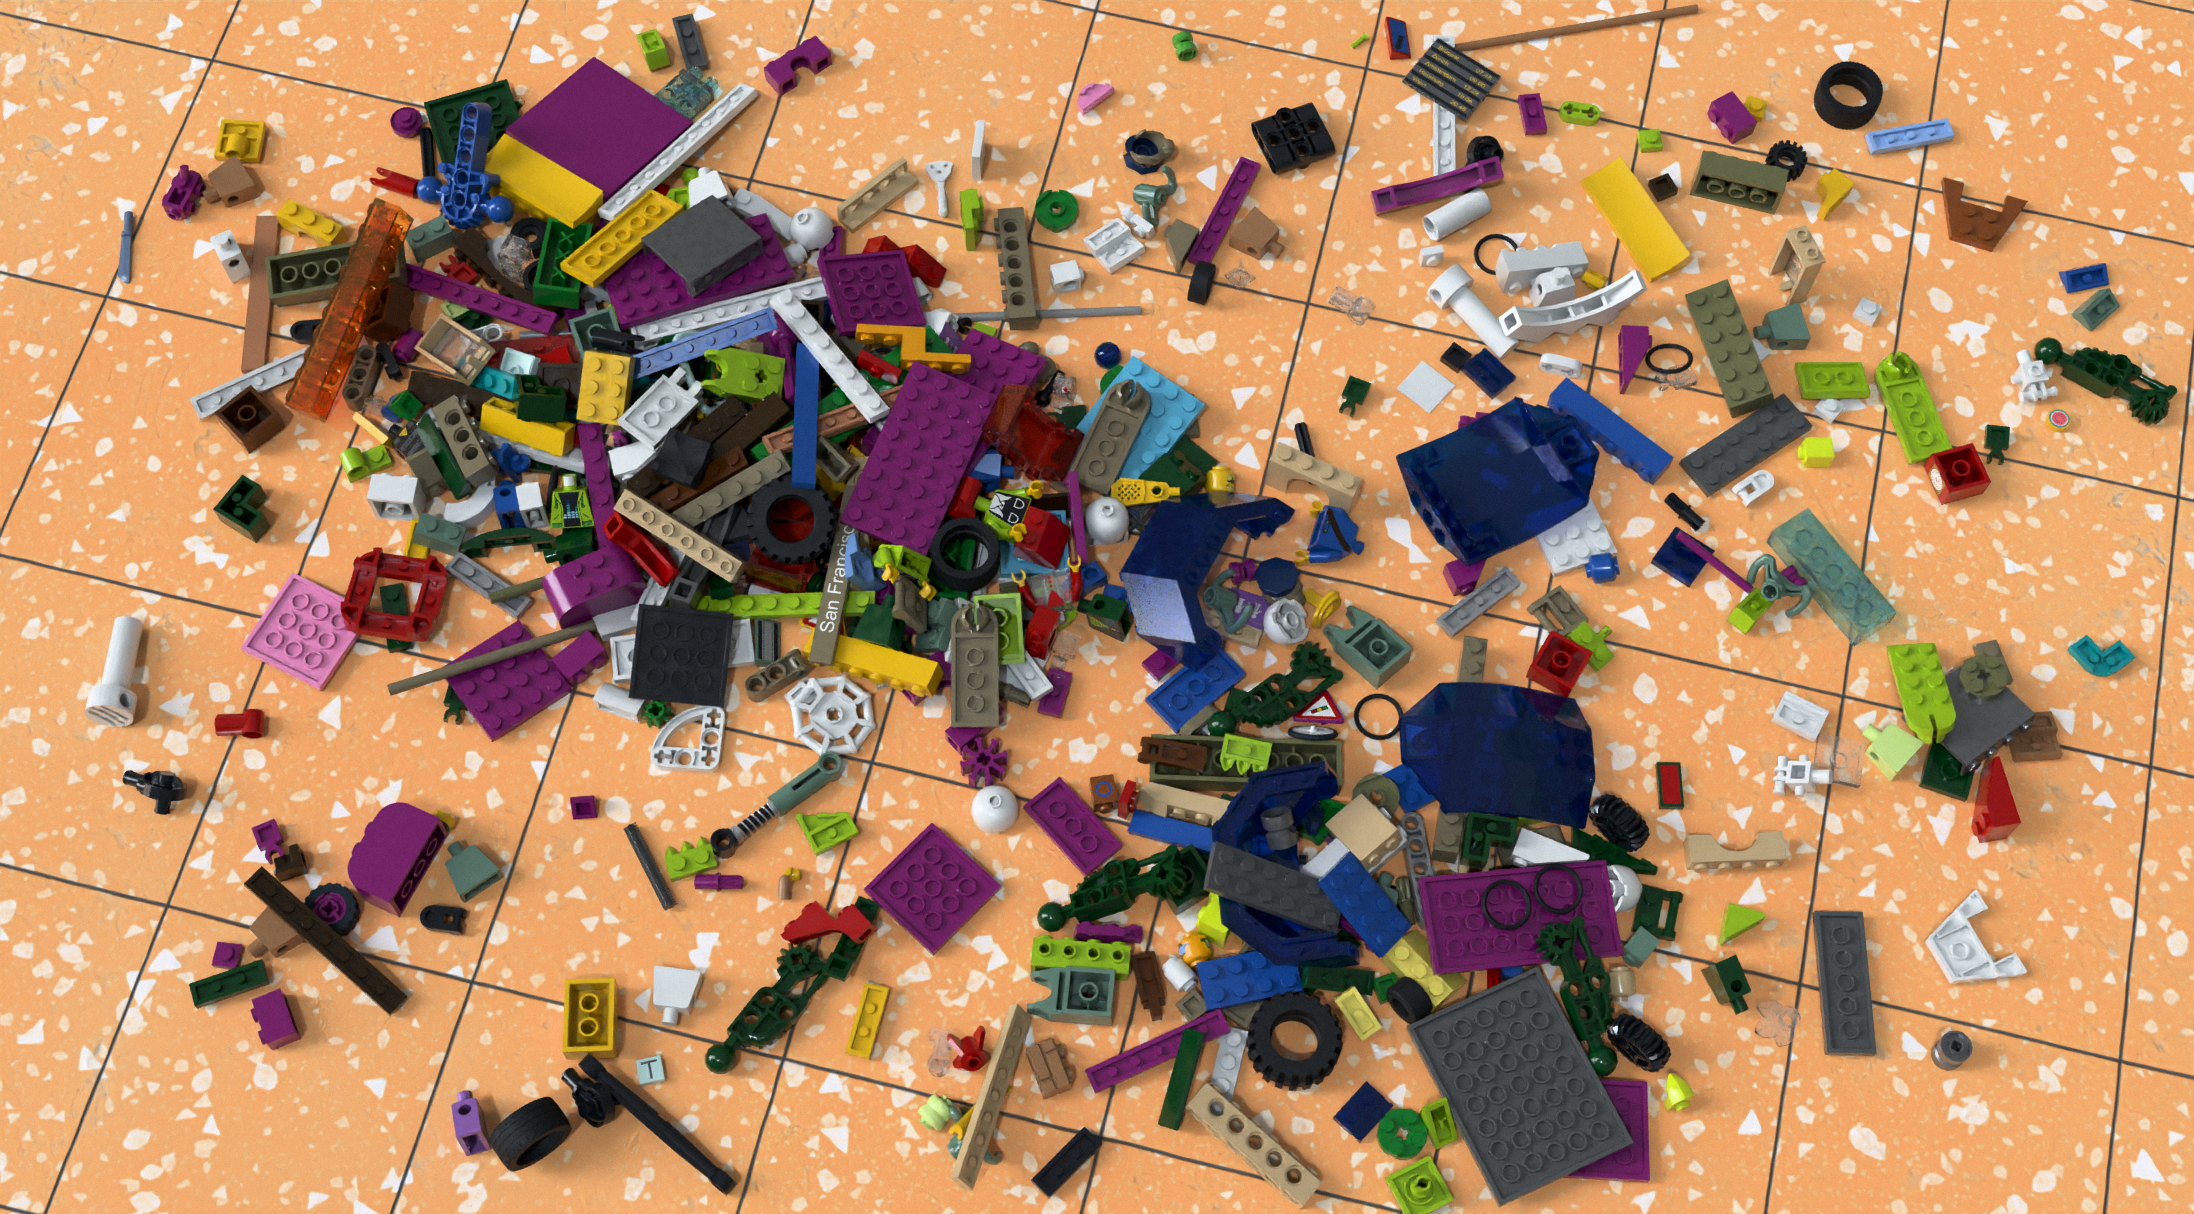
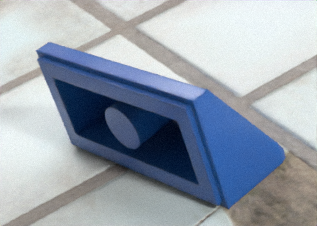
M2097 263L2059 271V276L2067 293L2109 285L2106 263Z

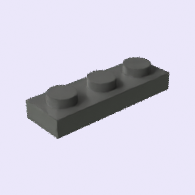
M693 13L672 18L687 73L690 74L708 69Z

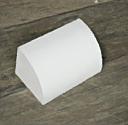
M606 682L598 688L593 698L596 709L638 724L642 719L641 714L645 713L644 704L648 705L650 700L628 698L629 690Z

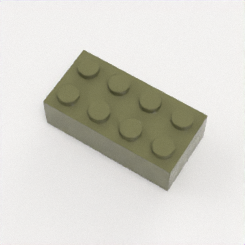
M1703 150L1694 172L1690 195L1774 215L1785 192L1789 170L1778 166L1761 164L1757 161H1748L1735 156H1726L1714 151Z

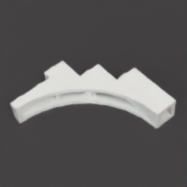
M1633 270L1620 280L1589 295L1572 301L1543 307L1514 306L1500 316L1499 320L1506 337L1541 343L1554 332L1572 335L1587 323L1604 327L1620 315V309L1648 289L1640 271Z

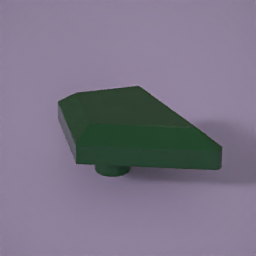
M469 310L453 319V321L467 330L481 328L494 321L492 317L473 310Z

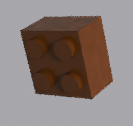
M392 281L368 294L359 333L378 343L387 342L406 333L410 327L409 319L415 305L413 302L415 292Z
M252 385L248 386L214 412L221 425L249 454L285 427L280 414Z

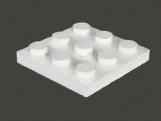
M1589 494L1526 516V521L1553 577L1585 567V564H1589V557L1591 555L1610 552L1614 557L1617 554V550Z

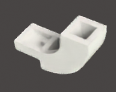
M496 474L478 485L476 492L469 499L459 503H447L443 519L467 527L466 531L476 528L485 522L496 509L493 489L497 487L498 475Z

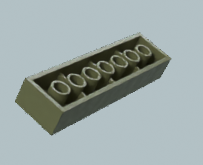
M1151 734L1153 738L1208 748L1203 773L1150 763L1149 782L1182 790L1277 792L1281 794H1291L1294 791L1336 796L1340 794L1342 786V741L1255 738L1273 742L1267 769L1261 777L1256 778L1252 768L1253 764L1242 775H1240L1237 769L1236 760L1229 770H1223L1220 756L1224 737ZM1152 748L1151 753L1158 754V749Z

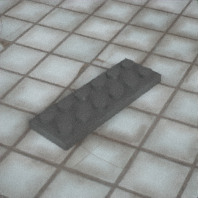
M1784 393L1774 399V404L1758 409L1680 461L1679 465L1707 498L1811 430L1813 425Z
M1217 841L1212 844L1203 890L1329 936L1337 935L1341 912L1317 884L1320 879Z
M1814 911L1812 915L1825 1055L1875 1056L1877 1052L1863 912Z

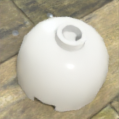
M806 207L798 211L792 218L790 234L796 244L800 243L806 252H810V250L815 248L823 249L834 236L832 231L834 222L822 209Z
M1100 497L1093 500L1087 506L1083 519L1084 529L1090 538L1093 537L1095 540L1101 541L1100 543L1102 544L1115 543L1123 538V535L1129 528L1128 511L1125 505L1118 499Z
M1280 599L1270 605L1263 616L1264 630L1274 643L1283 646L1296 644L1305 639L1308 634L1309 628H1306L1304 620L1307 614L1302 605L1296 600Z
M986 786L977 792L972 801L971 815L977 827L986 833L1000 834L1001 831L1012 828L1018 819L1019 806L1017 799L1009 789L1003 786Z
M1624 865L1607 866L1615 913L1631 910L1638 903L1642 893V884L1639 877L1632 869Z

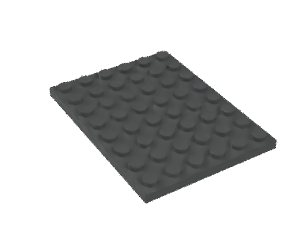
M1538 966L1406 1027L1441 1097L1447 1098L1452 1118L1499 1208L1625 1149L1634 1143Z

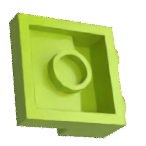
M973 188L960 191V211L966 251H975V242H979L978 231H981V222H984L983 198H978L977 189Z

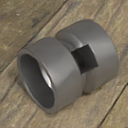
M1289 806L1273 807L1261 813L1260 817L1263 828L1268 831L1265 836L1269 849L1282 850L1292 847L1299 842L1297 829L1292 825L1294 817Z
M1949 1031L1931 1048L1932 1061L1942 1070H1954L1972 1054V1042L1963 1032Z

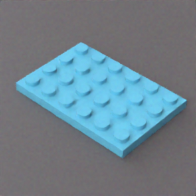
M1132 356L1052 457V462L1068 470L1071 469L1107 392L1112 386L1124 380L1133 379L1134 389L1128 400L1133 398L1136 392L1135 385L1137 381L1146 390L1150 398V411L1117 480L1120 478L1138 479L1164 453L1172 451L1205 409V403L1135 356Z

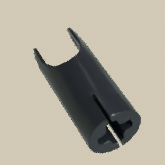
M596 327L592 336V347L636 355L644 351L632 348L628 345L627 341H644L645 337Z

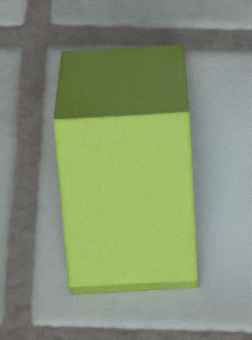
M1729 903L1724 910L1718 943L1722 946L1761 924L1766 917L1765 914L1761 911Z
M1446 1097L1422 1107L1419 1116L1426 1125L1427 1134L1435 1149L1458 1140Z

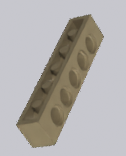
M1024 207L997 209L998 218H994V229L999 231V236H996V247L1001 249V254H998V266L1003 267V272H1000V284L1005 285V290H1002L1003 304L1007 303V309H1004V321L1009 322L1010 331L1036 329V310Z

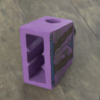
M468 1090L458 1093V1102L453 1103L451 1108L456 1138L466 1156L491 1150L484 1113L477 1098H473L472 1092Z

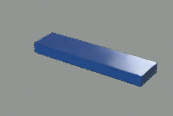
M1136 809L1127 830L1132 835L1183 848L1192 844L1198 852L1210 854L1214 842L1217 841L1224 844L1226 833L1223 831L1168 817L1165 818Z

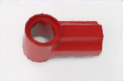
M969 476L963 477L956 496L953 497L946 514L953 519L961 517L974 519L976 510L973 507L981 491L982 482Z
M247 709L242 714H218L214 721L215 733L217 736L242 735L250 739L262 738L264 734L265 712L258 709Z

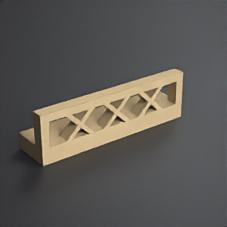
M901 157L837 206L838 221L852 234L918 185V179L908 171L907 160Z

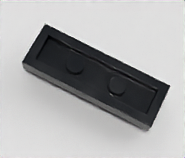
M1084 1126L1031 1179V1182L1050 1199L1102 1147V1143Z

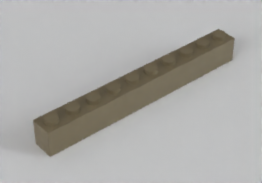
M1464 636L1461 646L1431 858L1434 861L1455 864L1459 854L1488 639Z

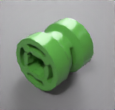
M1183 31L1173 36L1172 44L1177 49L1176 55L1180 61H1189L1196 57L1198 51L1196 45L1193 44V36L1190 32Z

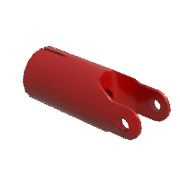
M377 167V173L387 178L377 179L371 177L369 179L370 183L374 186L414 199L418 197L416 187L420 181L419 179L381 167Z

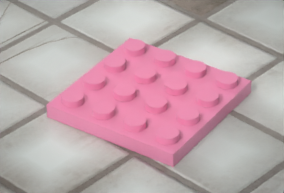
M292 573L240 648L242 652L322 692L360 634L348 631L345 628L340 607L341 601L344 602L345 598Z

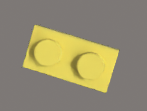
M1355 986L1350 987L1333 999L1361 1041L1382 1028Z

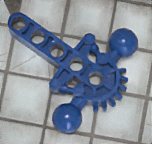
M467 103L463 107L456 161L438 164V171L444 173L447 185H443L441 180L434 176H426L418 182L416 187L417 195L423 202L433 204L441 200L442 208L439 211L445 213L444 217L446 220H449V225L455 226L458 229L467 230L470 226L474 228L481 226V223L487 221L486 213L490 220L503 224L512 219L515 212L514 205L509 198L495 196L491 199L490 194L487 193L492 185L500 183L499 175L484 170L492 120V109L487 103Z

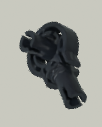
M1477 136L1472 139L1467 148L1468 161L1465 166L1499 156L1501 162L1504 152L1497 139L1492 136Z
M127 770L123 775L122 781L125 785L136 787L137 791H140L142 795L156 800L154 809L156 814H170L171 801H181L186 798L187 784L182 782L173 772L157 770L143 775L133 770Z
M574 1068L566 1069L561 1075V1080L572 1089V1098L578 1107L579 1115L595 1128L611 1123L615 1116V1106L620 1105V1103L601 1083H594L590 1078H581Z

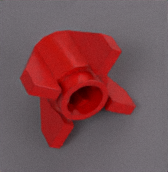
M980 1025L973 1034L974 1037L966 1036L960 1040L959 1037L951 1033L947 1035L948 1042L958 1053L952 1062L955 1069L977 1071L990 1061V1053L983 1050L986 1034L983 1026Z

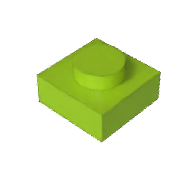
M1659 129L1638 130L1637 140L1641 153L1662 151L1663 143Z

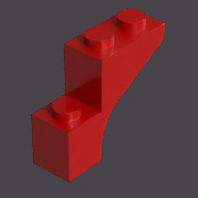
M886 235L868 239L862 253L903 250L912 278L920 277L925 285L939 288L947 269L918 244L900 248Z
M615 511L602 526L609 541L630 553L660 586L666 588L680 572L666 545L644 534L640 525L621 513Z
M814 901L802 909V914L796 920L790 921L784 927L781 937L796 945L799 941L803 943L830 934L842 933L848 935L858 945H861L877 927L854 904L844 907L838 913V918L835 919L823 905Z

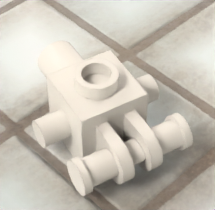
M2028 349L2019 351L2016 356L2020 366L2010 378L2011 383L2018 384L2020 389L2018 393L2019 401L2021 403L2027 400L2036 402L2038 398L2042 401L2046 400L2047 397H2056L2058 394L2056 386L2045 387L2049 378H2052L2051 369L2046 370L2042 360L2033 361Z
M1799 755V761H1789V758L1786 756L1777 757L1778 764L1774 768V773L1777 776H1774L1772 781L1775 783L1774 795L1784 796V786L1787 785L1792 791H1795V797L1803 798L1804 792L1816 791V784H1832V770L1817 769L1809 761L1808 755Z

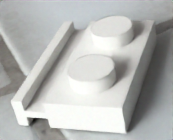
M1786 690L1771 722L1814 742L1829 711Z

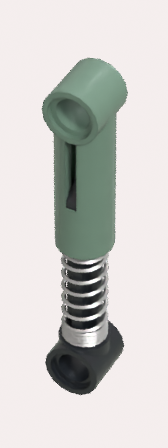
M834 752L823 753L815 764L767 797L768 801L765 802V805H760V809H755V813H750L748 818L744 817V821H739L738 825H733L729 829L716 830L710 838L714 854L721 859L732 857L740 843L745 840L744 837L748 838L747 835L753 834L754 830L758 831V827H763L765 822L769 823V819H774L778 815L782 817L829 782L839 780L843 773L840 756ZM828 764L836 765L832 770L825 769V766ZM722 840L729 841L726 847L718 846V843Z

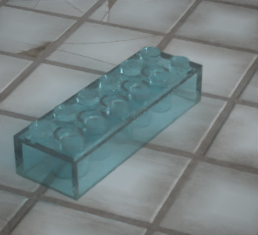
M1809 508L1772 531L1767 540L1768 545L1787 567L1794 565L1798 570L1799 576L1804 577L1808 581L1807 585L1813 591L1812 597L1854 647L1892 621L1897 611Z

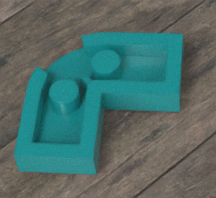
M2088 635L2071 645L2067 650L2087 672L2099 677L2114 675L2136 658L2121 640L2103 652Z

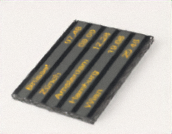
M1437 37L1402 79V83L1466 122L1479 104L1485 100V97L1500 80L1501 76Z

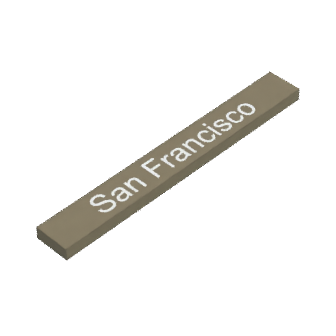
M845 485L809 656V662L812 664L833 666L850 586V581L845 577L846 545L850 534L856 533L860 537V531L841 524L840 518L855 486Z

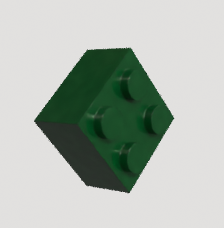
M1192 844L1179 851L1181 857L1178 861L1183 865V871L1187 874L1188 880L1185 881L1187 888L1180 890L1181 896L1174 895L1173 901L1168 897L1165 899L1176 916L1209 897L1210 892L1203 890L1207 865Z

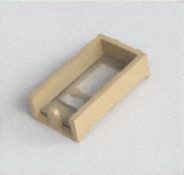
M1806 225L1785 232L1767 272L1771 276L1785 271L1790 280L1779 285L1781 292L1791 290L1785 306L1807 301V294L1822 264L1826 262Z
M440 313L414 347L416 351L468 387L496 352L495 349L480 337Z

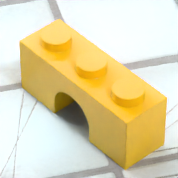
M289 198L276 214L282 229L299 238L303 233L309 235L314 239L319 248L343 244L349 241L342 225Z

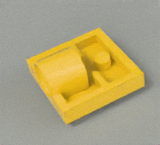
M222 119L214 153L215 159L217 161H227L237 155L240 162L259 163L267 128L266 123L263 121Z

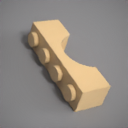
M1783 831L1759 832L1752 846L1743 851H1731L1723 848L1716 842L1712 834L1688 835L1683 842L1686 869L1694 870L1697 873L1707 872L1709 869H1718L1720 872H1726L1733 868L1751 871L1757 867L1775 870L1780 868L1787 859Z

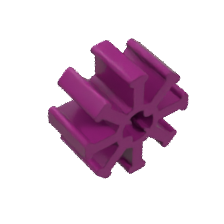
M978 737L974 739L977 752L969 749L967 745L963 747L962 759L964 762L960 761V771L962 776L969 774V785L976 788L980 777L985 778V787L993 785L991 774L999 778L1001 782L1005 779V766L1008 765L1007 752L1004 750L1002 753H998L999 741L991 739L990 746L987 750H984L983 739ZM981 761H985L987 765L983 766Z

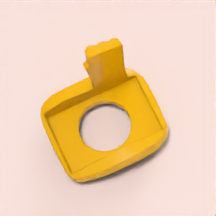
M1311 588L1303 592L1306 602L1317 608L1313 615L1311 627L1313 629H1320L1326 619L1339 609L1341 605L1339 592L1333 590L1324 597Z

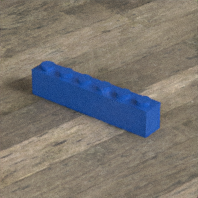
M1566 377L1550 394L1547 406L1553 413L1559 414L1567 420L1570 426L1579 429L1589 440L1599 444L1606 453L1615 456L1622 465L1635 471L1642 480L1654 485L1670 467L1674 458L1672 455Z

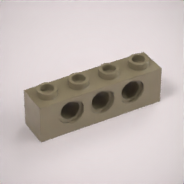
M453 395L431 409L465 478L474 487L499 473L495 466L497 460L491 452L487 451L488 442L482 434L479 435L477 430L480 427L477 421L470 417L469 412H471V409L465 400L460 401Z

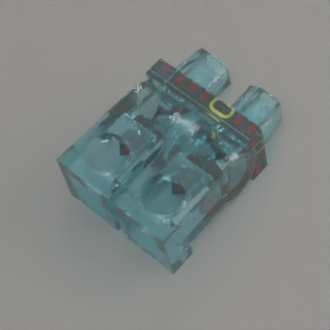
M693 66L688 71L682 68L679 71V75L670 80L654 97L692 121L714 101L713 94L718 89V81L713 77H708L704 82L700 80L703 77V72L696 66Z

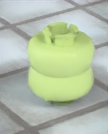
M936 1094L931 1095L927 1103L918 1110L922 1117L919 1119V1122L929 1131L932 1128L936 1131L942 1130L946 1122L952 1119L949 1109L953 1103L943 1094L941 1097H938Z

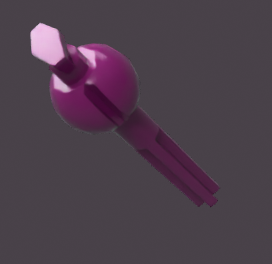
M776 312L774 316L779 329L770 331L768 337L773 347L779 350L780 358H785L783 376L785 400L789 401V404H794L795 365L792 348L795 347L799 338Z

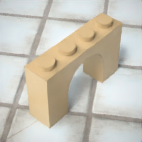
M1278 442L1269 459L1265 484L1286 493L1293 479L1308 481L1326 493L1329 498L1328 506L1342 508L1350 517L1357 504L1362 478Z

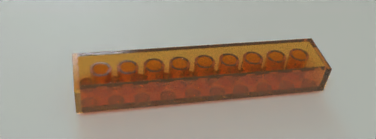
M376 197L373 203L368 206L367 217L359 227L358 237L355 244L349 250L347 263L341 268L340 279L331 291L329 304L323 309L322 320L313 332L311 345L305 350L304 361L301 368H298L296 371L294 384L288 390L285 397V405L301 415L324 424L329 416L414 219L400 206Z

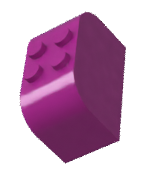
M617 544L606 546L559 566L549 572L542 580V587L561 629L593 620L592 617L638 604L644 590L647 588L633 556Z
M396 802L382 808L373 822L370 821L367 824L364 837L355 844L352 850L347 870L349 879L365 901L400 918L449 834L440 818L410 804Z

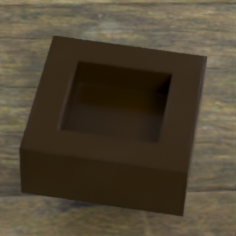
M1668 173L1651 179L1648 182V187L1658 202L1674 196L1678 192V188Z

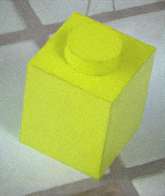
M1832 437L1804 438L1797 450V456L1802 462V468L1830 467L1835 458Z

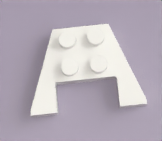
M1974 890L1924 941L1950 984L2018 977L2027 973L2016 953L1994 963L1976 935L1968 919L1988 909L1977 890Z

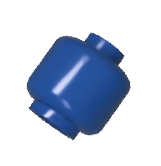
M1610 552L1591 555L1589 557V564H1585L1587 578L1592 577L1595 584L1615 581L1617 575L1620 574L1617 556L1613 557Z

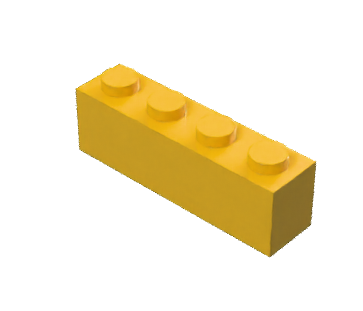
M492 397L482 405L480 429L488 431L491 435H499L508 438L512 442L526 444L532 449H540L556 457H563L573 449L576 424L567 421L546 423L537 420L532 422L522 421L516 418L513 403L497 397Z

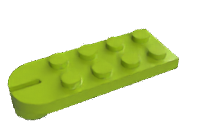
M1896 351L1895 355H1893V352H1891L1876 368L1875 382L1908 464L1926 462L1931 454L1952 449V446L1919 366L1906 353Z
M1935 642L1887 646L1888 659L1908 727L1917 733L1919 739L1926 744H1932L1934 729L1936 732V743H1940L1944 740L1946 734L1954 728L1956 712Z

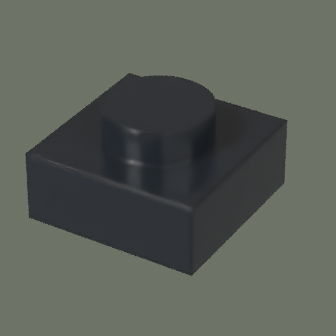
M1453 342L1441 356L1440 362L1458 373L1471 359L1472 354Z

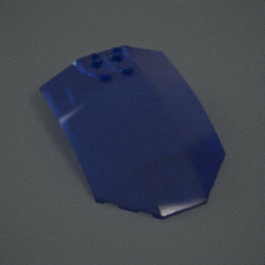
M1515 396L1514 399L1482 418L1443 437L1398 454L1395 458L1411 503L1437 543L1469 567L1534 538L1585 508L1589 503V494L1593 485L1596 472L1595 467L1600 452L1576 417L1568 414L1566 417L1554 413L1553 409L1536 404V406L1523 402L1522 398Z
M1477 682L1439 683L1399 718L1401 762L1407 769L1410 767L1419 778L1417 782L1427 794H1432L1436 798L1444 814L1469 813V811L1535 819L1579 829L1586 828L1595 783L1593 740L1591 728L1587 724L1574 698L1504 684Z

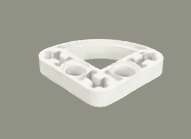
M699 706L688 709L672 718L661 729L653 743L650 754L653 766L662 771L708 774L717 771L721 762L726 722L723 709L714 706ZM714 713H717L718 717H720L716 718V728L712 727V721L710 718L713 717ZM703 719L699 749L666 747L670 738L679 729L691 722ZM710 734H715L718 736V741L710 745L705 742L706 737ZM708 751H712L711 756L714 761L710 763V766H706L704 762L708 759ZM661 754H665L667 759H663V762L659 763L657 758H660ZM672 754H675V755H674V762H675V764H672V761H671V759H673ZM682 755H690L692 757L688 765H681L679 763V758Z

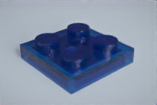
M1676 526L1653 557L1651 564L1690 588L1707 562L1676 538V535L1681 531ZM1686 533L1707 551L1714 554L1715 550Z

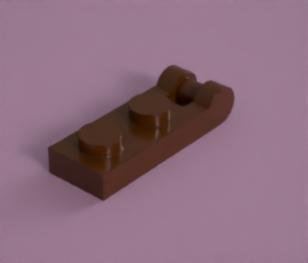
M1146 736L1141 738L1140 746H1142V750L1138 753V762L1203 773L1208 747ZM1157 748L1158 754L1151 753V749Z

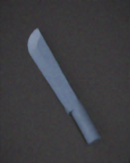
M131 211L124 213V231L121 232L122 240L118 277L124 283H130L134 215Z

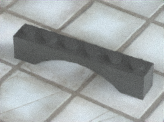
M744 499L705 522L702 534L723 547ZM689 558L682 571L677 575L669 592L670 606L695 610L712 571L694 559Z

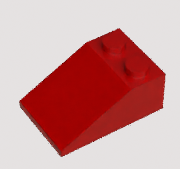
M2000 756L1994 757L1980 774L1972 819V832L1977 836L1979 843L2007 839L2021 824Z

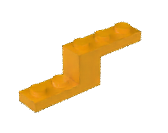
M857 324L855 342H861L862 344L884 343L888 346L901 344L900 369L909 371L913 361H916L940 372L951 371L954 374L969 372L971 364L970 354L925 352L926 327Z

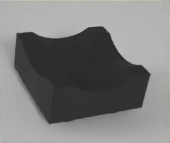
M670 427L659 454L653 460L650 469L659 477L695 491L715 449L711 443L692 438Z

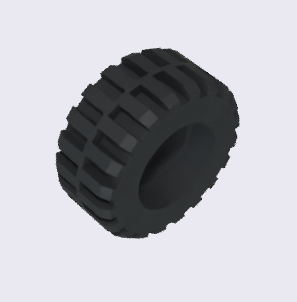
M784 475V477H776L771 479V482L763 484L757 494H754L747 510V527L751 540L766 557L786 565H801L815 560L828 549L835 536L837 513L830 496L818 483L815 484V489L791 487L792 475ZM795 498L802 500L813 511V529L801 541H783L774 534L771 528L770 516L772 510L779 502L785 499Z
M1285 991L1284 996H1280L1279 993L1273 995L1269 1002L1265 1000L1260 1005L1259 1010L1255 1011L1249 1025L1246 1041L1249 1060L1253 1061V1068L1256 1073L1261 1072L1263 1074V1080L1267 1083L1270 1080L1275 1082V1087L1282 1089V1086H1288L1289 1091H1296L1297 1087H1302L1303 1090L1310 1089L1314 1083L1316 1085L1320 1084L1326 1076L1332 1073L1342 1050L1343 1042L1341 1039L1343 1032L1342 1028L1338 1026L1339 1019L1337 1015L1331 1014L1332 1008L1327 1003L1324 1006L1320 1003L1321 998L1315 995L1313 998L1306 997L1307 992L1300 991L1299 995H1293V991ZM1288 1021L1305 1024L1317 1037L1318 1045L1315 1053L1310 1058L1300 1061L1284 1058L1274 1049L1271 1043V1035L1275 1027Z

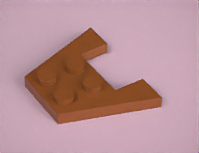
M1943 177L1941 180L1949 240L1989 252L1994 250L2028 202L2007 195L2004 199L2002 212L1961 201L1964 187L1963 182Z

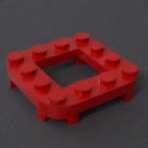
M374 547L373 551L361 557L357 556L353 562L354 570L344 602L341 601L340 606L345 628L348 631L367 636L407 642L427 641L436 628L448 587L447 571L437 561V557L428 555L427 559L388 554L383 553L381 547ZM378 577L422 583L415 610L411 612L410 617L368 610Z

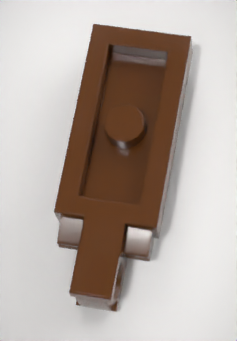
M1155 951L1131 955V963L1143 1009L1150 1010L1152 1022L1162 1020L1160 1006H1165V992Z

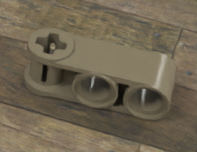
M794 649L782 658L749 676L745 681L747 696L753 702H762L793 682L807 676L812 668L801 657V651ZM774 674L782 675L779 679L771 678ZM754 686L762 687L759 691L751 690Z

